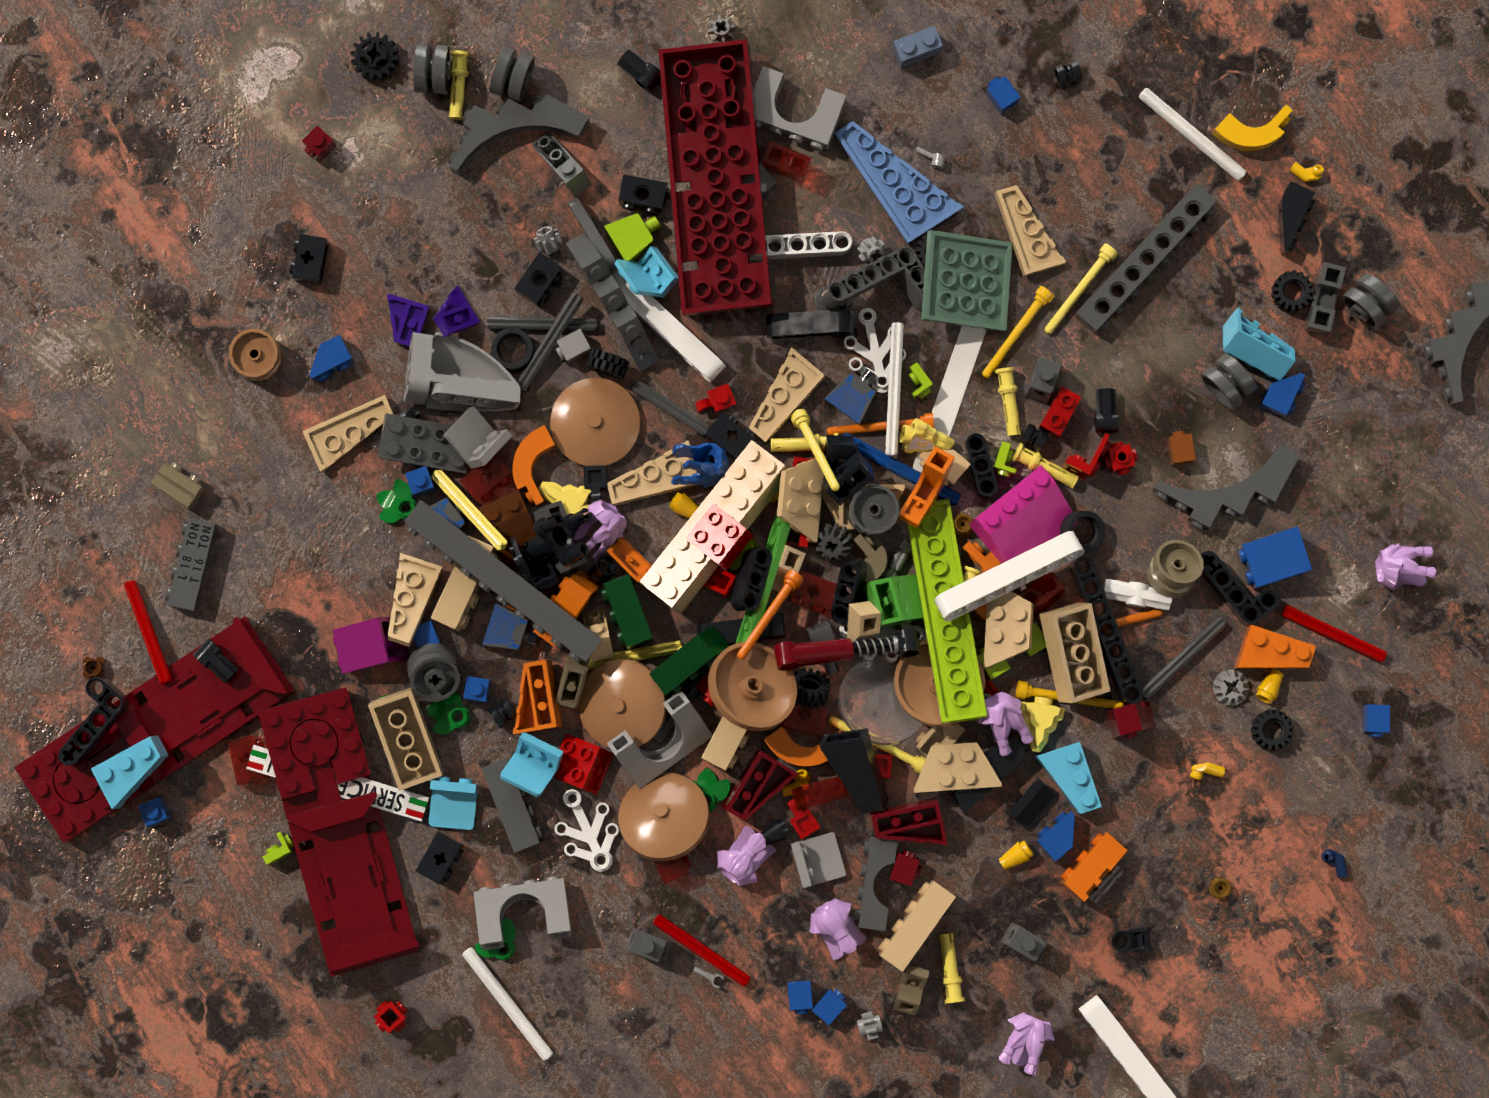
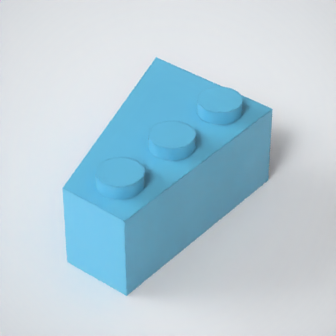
M1237 307L1223 325V350L1230 356L1241 359L1248 366L1263 371L1266 376L1274 377L1280 381L1295 363V349L1275 334L1271 333L1270 336L1258 328L1260 323L1256 320L1253 323L1241 315L1243 311Z
M158 735L149 736L91 768L111 809H118L124 805L132 793L139 788L143 781L169 755Z
M1080 742L1035 756L1077 814L1102 807Z

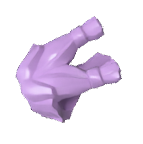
M598 500L587 507L589 510L584 515L591 512L592 519L581 525L574 536V540H579L585 536L593 523L597 521L602 523L601 528L586 543L589 551L596 544L602 543L598 551L593 555L595 560L606 554V550L613 545L618 537H623L627 523L626 518L617 511L616 506L603 500Z
M1399 543L1397 545L1392 544L1381 550L1379 557L1375 561L1377 581L1392 590H1395L1402 584L1422 587L1427 583L1425 576L1433 578L1437 572L1435 567L1419 566L1413 561L1416 556L1432 557V547L1400 546Z
M1004 692L984 699L987 717L977 719V722L979 724H990L993 740L998 743L1001 756H1008L1012 752L1008 745L1011 728L1018 730L1024 744L1033 741L1034 737L1030 733L1028 726H1026L1022 711L1020 710L1021 702L1019 699Z
M745 826L737 840L731 845L729 851H717V868L731 882L737 883L739 886L757 883L755 871L769 856L776 852V849L771 844L766 846V839L759 832L755 833L751 827Z
M838 899L824 903L811 914L809 929L810 933L821 934L833 960L839 959L844 953L850 954L857 950L856 946L866 940V936L848 915L852 903Z
M1023 1012L1008 1019L1014 1026V1030L999 1056V1060L1004 1064H1010L1011 1060L1013 1064L1018 1066L1027 1064L1024 1067V1072L1036 1076L1045 1041H1055L1050 1022L1039 1020Z

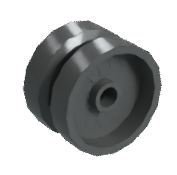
M417 43L413 77L415 93H427L432 80L434 93L447 95L451 76L450 46L437 45L432 58L430 45Z
M504 46L493 71L490 93L502 96L508 90L509 99L521 102L532 78L535 55L523 52L517 59L516 49Z
M1364 273L1355 282L1356 288H1350L1342 296V301L1358 320L1366 326L1378 330L1387 321L1385 315L1391 316L1400 307V303L1386 285L1376 277Z
M1224 353L1215 361L1216 368L1208 367L1200 376L1212 395L1226 408L1234 411L1243 402L1241 396L1248 398L1258 388L1246 369L1232 356Z
M879 484L863 487L849 499L846 507L850 525L858 533L866 536L879 535L889 530L896 523L899 516V502L895 494L889 488ZM872 505L874 506V510H877V513L872 514L870 512V507Z
M428 643L418 647L411 653L407 662V672L413 692L419 698L428 702H439L455 693L459 686L460 673L454 654L446 646Z

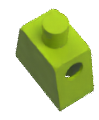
M637 213L607 224L604 227L621 258L627 261H635L654 244L651 233L661 228V225L655 216L643 222Z

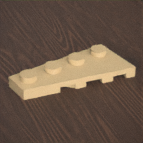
M1015 185L996 191L994 194L1023 277L1065 264L1064 257L1060 256L1055 248V243L1048 237L1043 229L1044 226L1033 214L1031 206L1019 187Z
M792 347L786 361L778 372V376L769 388L764 402L761 403L749 426V429L766 444L790 418L791 414L801 406L826 378L821 371Z
M385 395L302 431L321 473L382 427L386 413L393 414Z
M689 440L682 443L690 446ZM671 449L655 460L644 463L643 466L636 470H631L608 482L607 486L612 505L617 506L695 486L691 484H671L674 476H691L697 473L696 470L683 469V464L687 460H693V458H675Z
M400 553L388 640L410 647L443 571L442 566Z

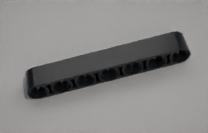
M1079 557L1071 562L1070 571L1082 602L1092 603V608H1094L1096 603H1100L1103 606L1102 614L1098 616L1094 613L1102 654L1107 667L1110 669V675L1119 698L1127 704L1138 703L1143 698V690L1094 563L1088 557ZM1079 561H1084L1087 565L1084 573H1080L1077 570ZM1088 582H1092L1095 586V591L1091 595L1085 590ZM1105 624L1111 627V634L1107 637L1101 631ZM1113 645L1119 648V655L1116 658L1110 655V648ZM1122 666L1128 672L1124 679L1118 676V670ZM1132 687L1136 695L1134 699L1129 700L1126 697V691Z

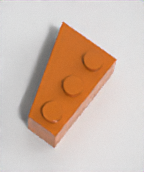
M579 570L568 578L566 576L559 585L561 591L557 596L553 595L550 600L574 619H577L582 610L588 606L593 594L602 585L592 583L588 575ZM535 629L533 630L535 634H537L542 639L547 641L553 647H556V645L550 641L552 637L545 632L542 635Z
M1249 625L1247 626L1234 669L1310 668L1316 646Z
M545 659L524 663L513 735L563 727L559 704L555 703L557 689L552 660Z
M1105 832L1103 835L1098 833L1090 842L1093 846L1089 851L1083 850L1075 859L1078 863L1074 868L1068 867L1060 876L1063 879L1060 884L1081 902L1087 900L1089 893L1102 882L1101 880L1113 869L1128 851L1108 832Z

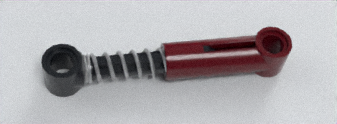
M913 628L899 630L895 633V636L890 638L885 636L883 639L877 637L876 640L869 638L868 641L861 639L859 642L857 640L852 642L850 638L798 644L786 641L778 643L773 647L779 671H789L799 666L852 661L856 655H859V657L865 654L867 656L870 654L877 655V653L884 655L885 652H890L891 654L897 653L901 658H909L921 653L917 630Z

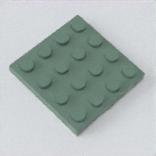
M934 230L928 231L921 320L1000 332L1006 331L1012 243Z

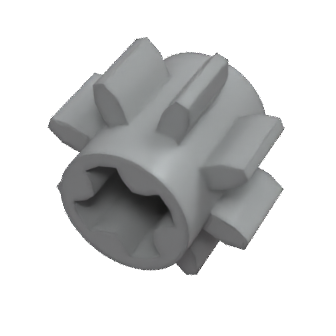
M718 15V19L715 22L713 20L709 21L713 28L707 31L708 34L714 35L713 42L717 40L725 42L727 38L733 39L730 31L735 29V25H729L730 17L721 19V16ZM724 26L725 32L720 31V33H718L717 27L721 29Z
M550 226L539 229L536 233L537 237L533 238L538 251H544L545 254L555 253L560 248L559 243L563 242L558 229L553 230Z
M874 236L863 239L860 247L857 248L861 253L858 257L863 262L867 261L870 264L884 257L886 254L883 249L885 244Z
M872 1011L861 1014L862 1019L857 1020L860 1036H867L868 1041L879 1038L877 1033L883 1032L879 1015L873 1016Z

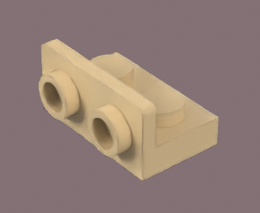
M959 724L948 727H932L928 732L923 730L915 740L918 743L915 748L927 757L931 746L954 744L965 729Z

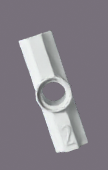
M1105 579L1103 589L1107 599L1125 602L1126 605L1145 608L1146 606L1170 610L1172 598L1157 593L1148 584Z

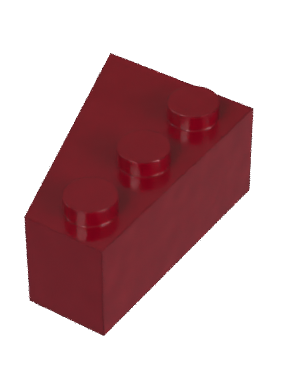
M1149 701L1114 708L1106 712L1112 738L1118 737L1119 741L1138 736L1137 732L1156 728Z
M756 750L722 808L745 821L799 774L764 752Z
M937 798L885 808L884 811L870 813L876 838L948 846Z

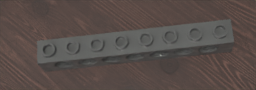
M1196 183L1079 309L1075 317L1093 334L1098 330L1103 332L1111 323L1108 319L1113 314L1118 316L1126 307L1123 303L1129 297L1132 300L1141 291L1138 288L1143 281L1148 283L1155 276L1156 273L1153 270L1158 265L1163 267L1171 258L1168 254L1173 249L1178 251L1186 242L1183 238L1188 233L1193 235L1201 226L1198 222L1203 217L1207 219L1216 210L1213 206L1217 200ZM1194 207L1198 215L1190 216L1187 213V208ZM1179 223L1183 227V231L1180 233L1175 232L1172 229V224ZM1164 239L1168 243V248H1159L1157 240ZM1142 256H1150L1153 259V264H1144ZM1127 272H1135L1138 280L1130 281L1127 278ZM1115 287L1120 288L1123 296L1119 298L1113 296L1112 289ZM1098 304H1105L1108 312L1101 314L1097 311L1096 306Z

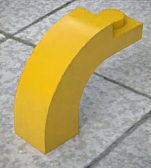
M1286 104L1268 124L1256 128L1242 124L1229 113L1215 128L1212 135L1226 146L1236 150H1262L1273 145L1285 133L1282 129L1291 120L1289 115L1293 110Z

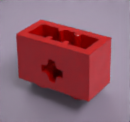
M1062 386L1038 429L1049 432L1050 436L1058 440L1078 405L1081 396Z

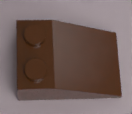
M519 490L478 508L507 540L506 548L501 551L497 550L502 563L511 570L516 569L517 566L509 549V546L512 545L510 538L514 537L520 550H525L526 548L522 547L524 542L537 536L533 528L534 522Z

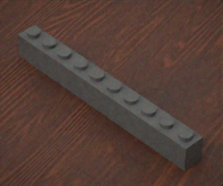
M422 500L419 501L405 519L404 523L407 524L405 529L415 537L419 534L426 540L423 543L433 551L438 548L444 553L441 556L451 565L454 562L462 567L460 569L461 573L469 579L472 576L480 581L478 586L487 593L490 590L498 595L496 599L507 607L508 604L516 609L514 613L524 621L527 618L534 623L532 627L542 635L545 632L552 637L550 641L560 649L563 646L570 651L568 655L578 663L581 660L586 662L601 643L602 639Z

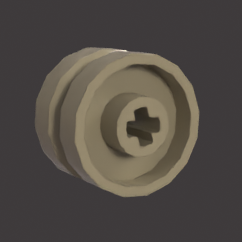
M1183 540L1167 541L1158 548L1155 556L1150 561L1147 568V579L1157 593L1169 598L1183 597L1192 590L1204 569L1203 558L1200 552L1188 542Z

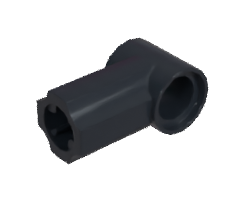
M629 49L621 56L617 63L618 67L633 77L635 82L647 92H651L661 79L660 70L651 63L647 64Z
M1096 389L1095 433L1119 432L1115 389Z
M210 638L193 654L202 665L209 668L225 684L231 681L240 671Z

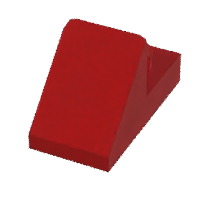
M717 568L702 587L715 592L725 599L733 588L737 575Z

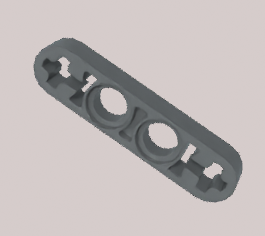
M576 197L567 202L579 225L603 258L608 270L615 269L614 263L616 260L579 199Z

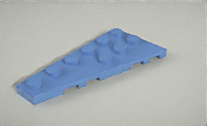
M854 121L834 133V136L907 244H910L964 209V206L950 198L947 193L932 184L929 179L903 159L901 160L889 148L875 140L872 135Z

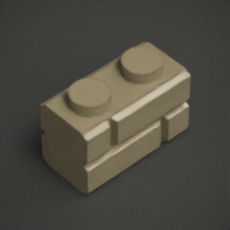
M166 462L163 463L150 485L191 511L205 491V488L201 486L203 481L192 474L190 477H187L182 473L184 469L174 462L171 465Z
M567 654L555 703L571 708L578 707L590 658L586 662L581 660L578 663Z

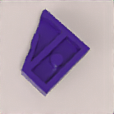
M456 286L450 292L433 318L444 338L475 327L480 323L459 286Z
M388 293L387 299L394 342L410 347L412 332L422 333L430 306Z

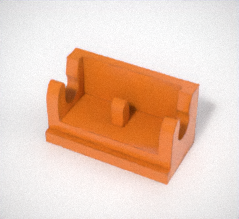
M624 537L619 538L613 546L606 550L638 585L651 568V565Z

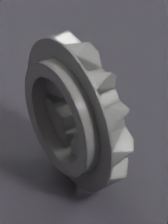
M1225 670L1218 674L1213 682L1214 695L1222 704L1228 706L1238 705L1248 695V680L1239 671ZM1237 680L1235 685L1237 692L1232 691L1225 695L1228 687L1224 681L1231 684Z

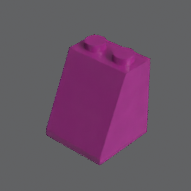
M378 617L333 629V642L337 649L338 666L342 674L356 673L408 661L410 657L408 646L388 640L391 617Z

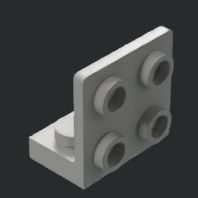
M471 406L449 428L444 437L470 468L473 469L485 466L512 435L507 429L494 431L478 410Z
M834 832L790 844L803 888L846 876Z

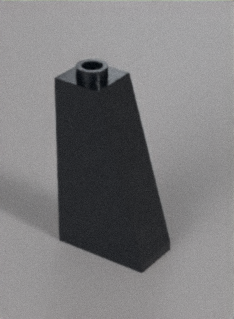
M868 728L824 734L820 743V749L862 814L884 811L889 799Z
M1017 736L1008 740V745L1012 751L1008 756L1000 755L999 746L983 752L1000 781L1027 757L1025 752L1028 751V748ZM993 787L951 790L963 814L969 811Z

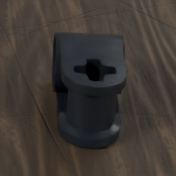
M1152 928L1113 931L1108 937V944L1115 951H1153V947L1150 944ZM1121 934L1125 939V943L1122 947H1117L1114 940L1117 935Z

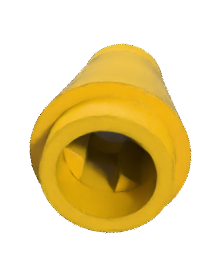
M679 492L675 494L669 504L672 512L690 518L699 507L685 493L681 494Z
M1272 669L1257 687L1255 696L1264 703L1272 704L1273 700L1277 699L1284 674L1276 669Z
M1025 840L1022 842L1018 841L999 858V861L1003 868L1007 870L1031 861L1030 858L1034 854Z

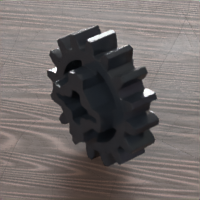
M376 32L375 37L367 33V39L360 36L361 43H354L353 46L356 51L350 52L351 56L355 57V59L351 60L352 65H357L355 68L356 73L362 71V78L365 79L369 75L371 81H374L376 76L382 81V75L384 74L390 77L389 70L396 71L397 69L393 63L399 62V58L394 56L399 53L397 48H393L395 46L394 41L388 42L389 38L386 34L380 38L379 32ZM381 44L389 50V53L381 50ZM377 50L379 57H376L373 63L371 57L375 55ZM361 60L368 63L369 69L362 65Z

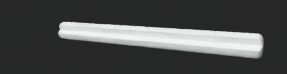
M1145 88L1140 93L1139 98L1232 177L1237 181L1244 177L1246 174L1244 168L1150 89Z
M899 322L892 323L885 450V454L888 456H896L898 453L904 330L903 323Z
M468 948L464 951L462 956L543 1061L549 1059L553 1055L551 1049L475 950Z

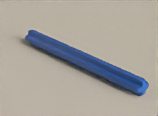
M848 433L843 434V436H852ZM853 436L854 444H858V452L863 457L915 485L917 484L921 472ZM944 485L938 497L943 500L949 499L951 504L957 505L961 494Z

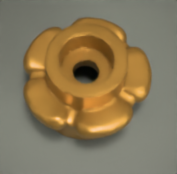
M960 513L956 518H953L955 533L958 535L971 533L972 528L969 524L973 521L972 517L967 516L965 513Z
M1215 878L1211 881L1209 892L1216 899L1223 900L1231 894L1232 887L1226 878Z

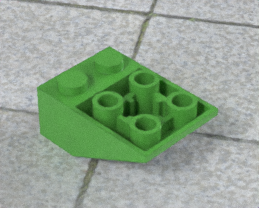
M916 574L870 581L863 588L866 600L870 601L881 612L880 630L923 620Z

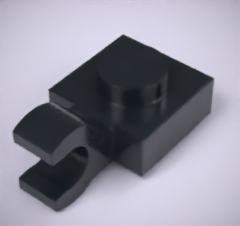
M606 465L583 466L584 489L591 490L592 503L602 500L601 489H607Z

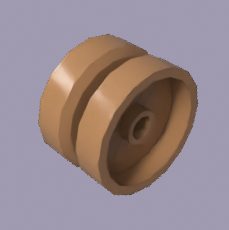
M248 329L241 331L234 337L229 346V359L231 365L242 377L250 381L262 382L272 378L278 372L282 365V352L278 343L269 333L261 329ZM255 352L258 354L256 358L252 356Z

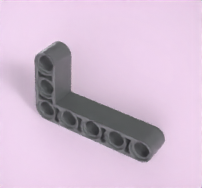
M902 247L833 282L821 293L820 301L824 307L833 309L896 277L913 306L922 312L925 268L911 248Z

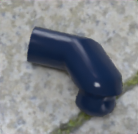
M1326 849L1322 853L1321 858L1325 863L1335 867L1337 878L1349 876L1345 857L1333 849Z

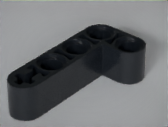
M847 309L766 315V334L768 339L832 335L839 338H846L847 336L857 337V314Z
M1212 551L1201 553L1202 558H1211L1212 560L1210 562L1211 567L1209 565L1204 566L1202 575L1243 625L1249 626L1259 622L1278 606L1279 597L1277 593L1266 590L1252 599L1217 554ZM1218 566L1219 570L1211 575L1209 572ZM1218 574H1223L1227 578L1225 585L1217 583L1216 576ZM1233 591L1240 594L1241 600L1239 603H1234L1230 599ZM1264 595L1272 598L1273 603L1271 607L1263 605L1262 598ZM1246 609L1254 611L1255 619L1253 621L1245 618L1244 613Z
M783 612L774 615L757 641L786 637ZM743 619L696 625V631L699 634L714 626L728 645L736 644Z
M92 678L86 684V693L98 705L60 749L58 757L64 765L73 766L82 763L129 706L127 696L106 678ZM98 682L103 686L100 694H97L95 691V685ZM114 697H117L120 701L117 709L112 706ZM100 714L105 717V723L102 727L97 723V718ZM85 732L90 734V741L87 744L82 739ZM69 751H75L72 755L74 759H69L71 756Z

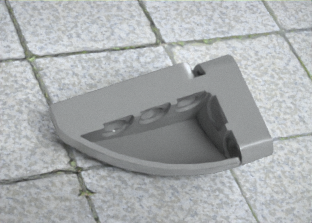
M412 332L405 377L404 402L424 405L426 401L425 407L428 410L465 412L471 406H474L478 412L504 411L518 408L521 392L519 384L500 362L472 343L452 335L444 338L440 332H436L434 336Z

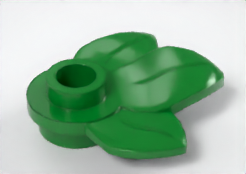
M400 479L395 480L393 491L384 490L376 493L378 503L384 508L379 518L387 523H395L401 518L406 519L417 505L416 501L412 499L409 485ZM404 505H410L411 510L407 513L403 512Z
M456 692L449 698L431 703L426 707L429 715L437 721L433 731L438 734H449L455 728L467 726L470 721V713L468 709L463 707L462 698ZM457 713L463 714L461 721H456L455 715Z
M708 767L699 774L697 782L693 781L702 790L705 798H710L709 812L714 811L718 802L724 800L729 794V779L717 781L715 774Z
M505 917L502 920L504 944L507 945L508 951L501 953L500 948L482 951L480 944L477 943L474 948L478 954L485 958L495 956L499 960H508L514 955L515 945L513 940L516 930L510 919Z

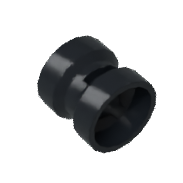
M1076 60L1070 61L1065 66L1058 65L1054 67L1055 76L1060 88L1068 86L1071 82L1078 83L1083 80L1079 64Z
M1029 423L1020 442L1024 445H1030L1033 450L1040 452L1049 432L1045 430L1040 431L1036 429L1035 425Z
M602 555L595 560L594 564L588 569V577L592 583L603 585L616 572L617 565L613 558Z
M507 698L500 701V705L487 710L500 729L506 725L508 720H514L517 717L516 710Z

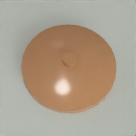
M603 378L583 379L567 387L557 398L551 412V433L558 449L572 462L581 466H610L623 459L634 447L640 431V415L632 396L619 384Z
M927 639L920 641L921 653L913 657L901 658L897 664L894 676L897 700L911 718L924 725L948 727L958 724L960 722L941 725ZM977 657L984 695L985 673L983 666L979 658Z
M745 642L733 644L718 655L709 671L708 687L714 705L728 721L743 729L763 731L779 725L791 713L796 702L797 685L793 671H779L774 650L768 646L755 643L746 658L740 660L737 657V653Z
M630 659L612 660L596 667L585 679L578 703L579 714L587 732L601 745L610 748L607 743L626 730L636 746L640 747L651 741L661 730L667 715V709L662 703L667 700V695L665 696L649 675L653 670L648 666Z
M661 773L640 789L636 784L633 785L623 798L618 815L619 828L627 845L638 855L654 861H670L690 853L705 836L710 819L709 806L702 790L689 778L675 773Z

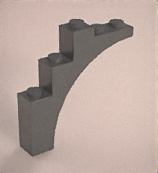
M544 92L539 97L536 96L532 101V111L509 98L506 103L502 102L496 112L498 117L473 105L471 110L467 109L462 118L464 128L469 132H465L459 141L461 145L457 152L454 151L448 161L450 164L449 168L451 172L459 175L466 164L481 149L495 140L513 133L550 131L564 134L580 141L590 123L589 116Z
M584 232L565 243L613 322L640 372L660 361L637 315L628 304L622 290L586 233Z
M1489 281L1472 284L1466 288L1465 299L1467 304L1471 305V308L1450 312L1446 315L1444 325L1446 331L1450 332L1449 336L1431 339L1425 343L1424 355L1426 360L1430 361V365L1440 364L1438 366V374L1440 379L1444 380L1445 388H1443L1445 400L1449 401L1450 406L1463 402L1461 388L1462 363L1473 334L1489 316Z
M1280 444L1276 447L1268 461L1256 473L1244 481L1229 487L1215 490H1189L1174 487L1158 480L1152 491L1156 493L1155 496L1166 502L1169 499L1176 503L1175 507L1183 512L1191 511L1187 520L1191 521L1190 525L1200 531L1203 529L1208 530L1220 508L1224 509L1223 513L1235 518L1236 516L1240 517L1243 515L1253 495L1262 504H1273L1277 500L1300 454Z

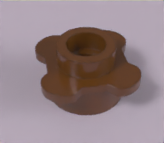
M85 657L83 659L84 672L82 675L85 679H90L91 677L103 678L105 676L103 671L105 659L103 657H97L96 659Z

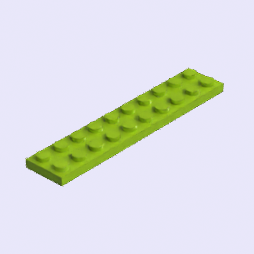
M950 500L935 501L918 528L908 523L907 526L942 725L986 718L987 712L969 612L954 620L945 621L934 602L938 595L964 582Z

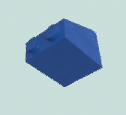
M1298 526L1239 546L1238 556L1241 564L1245 563L1247 569L1245 578L1248 585H1252L1253 589L1299 576L1312 570Z

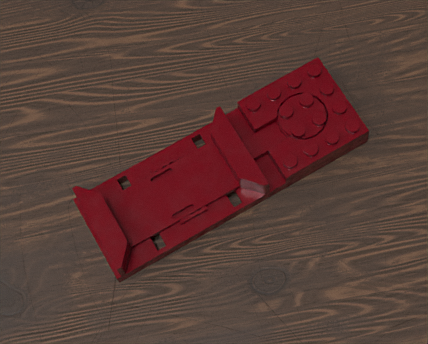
M747 39L659 49L682 315L689 316L775 306V301L771 294L759 163L761 152L757 142L758 127L750 44ZM755 174V183L743 184V176ZM690 182L691 190L677 192L676 183ZM762 254L763 262L751 263L750 255ZM697 261L698 269L684 271V262Z
M246 616L242 618L235 617L232 625L211 638L223 651V654L240 670L227 684L193 656L202 646L200 645L168 667L172 677L170 683L160 684L157 675L128 693L126 695L129 700L127 710L82 763L73 766L64 765L60 762L58 754L63 745L83 722L14 767L63 843H71L256 719L258 711L272 708L296 692ZM142 692L149 701L143 706L136 699V696ZM118 700L115 703H113V708L117 709L120 705V701ZM245 701L248 702L254 711L248 717H246L239 706ZM102 714L97 718V723L101 727L105 723V717ZM85 732L82 736L84 743L87 744L90 741V734L88 732ZM158 735L169 756L143 781L121 808L111 809L91 768L149 736ZM176 747H179L185 756V759L179 763L171 752ZM69 751L71 755L69 759H74L72 755L75 751Z
M347 688L337 689L258 711V718L272 762L276 783L330 977L418 952L419 944L414 935L380 809L371 806L377 797V793L375 791L345 799L340 797L337 784L358 778L371 780L370 770ZM377 821L380 830L367 833L364 824ZM312 839L315 848L301 852L298 843ZM399 900L402 909L389 912L387 903ZM331 919L335 920L336 928L322 931L320 922Z

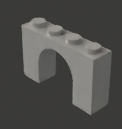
M763 66L754 88L757 127L768 128L770 133L781 136V133L790 136V140L797 143H802V141L810 143V146L822 151L823 148L829 150L845 108L847 96L825 88L818 109L809 120L801 123L788 122L776 111V101L785 79L784 73Z
M681 690L662 703L675 723L672 737L663 746L654 750H643L636 746L626 730L607 743L639 789L713 736Z
M554 876L541 882L528 880L521 885L508 883L502 885L501 888L483 887L479 891L473 892L479 944L482 951L505 947L502 927L503 915L510 905L520 900H531L543 907L550 940L573 937L564 878Z

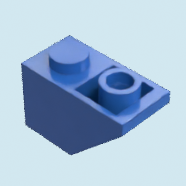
M340 335L319 345L310 372V377L314 382H323L331 377V373L337 370L339 372L345 371L354 362Z
M1300 373L1270 384L1259 407L1281 418H1284L1287 413L1291 415L1296 406V402L1293 400L1296 394H1301L1306 384L1303 381L1305 375Z
M1063 811L1054 819L1055 825L1051 828L1046 826L1037 834L1039 837L1036 840L1037 844L1053 862H1056L1073 847L1075 814L1072 811L1068 813Z

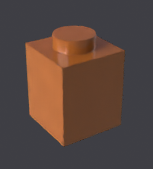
M1185 431L1173 432L1172 436L1167 439L1171 466L1193 463L1196 460L1192 433L1186 434Z

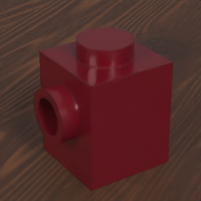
M318 125L302 140L305 146L303 150L312 159L316 156L320 161L336 147L334 140Z
M904 850L902 854L897 853L889 879L912 886L914 878H919L922 866L919 865L920 860L915 859L916 854Z

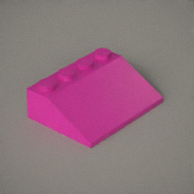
M1041 465L977 516L969 526L1002 564L1059 536L1062 521L1068 514L1072 513V510L1057 483Z

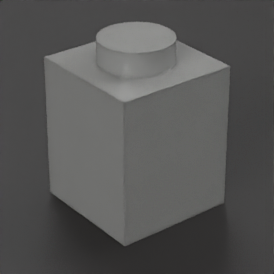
M581 329L557 340L559 347L555 348L560 359H566L568 364L591 352V348Z

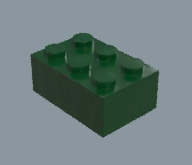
M629 574L603 583L605 589L601 590L605 603L612 606L613 610L609 611L614 626L619 625L621 631L617 632L622 647L627 646L628 650L653 642L652 634Z
M712 626L697 634L650 672L649 675L665 696L672 691L676 694L692 684L693 680L698 676L700 677L707 672L718 655L728 648L729 645L717 629Z

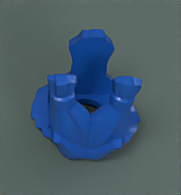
M710 442L698 446L675 445L672 449L675 458H693V460H687L683 464V469L697 470V473L691 476H674L671 484L702 485L704 488L716 485L729 468L726 450L716 443Z

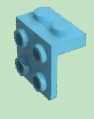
M651 246L638 262L617 259L614 263L618 268L620 276L625 278L630 285V290L636 295L664 298L679 280V277L657 247Z
M523 732L519 737L516 752L502 770L500 778L521 790L539 797L558 771L564 751Z
M437 777L436 781L431 780L430 789L432 794L429 825L433 827L472 830L475 823L478 785L473 784L472 779L459 778V783L450 782V777Z

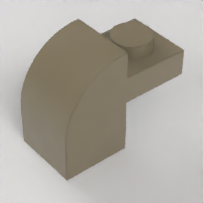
M859 534L853 539V543L866 557L864 561L867 564V573L864 583L867 585L870 581L878 580L884 573L887 565V554L882 545L877 550H874L875 544L868 536L863 537Z
M907 965L902 973L893 1010L916 1015L920 1006L923 989L928 979V970L920 966Z

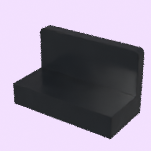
M1037 778L1007 814L1026 830H1029L1056 799V795Z

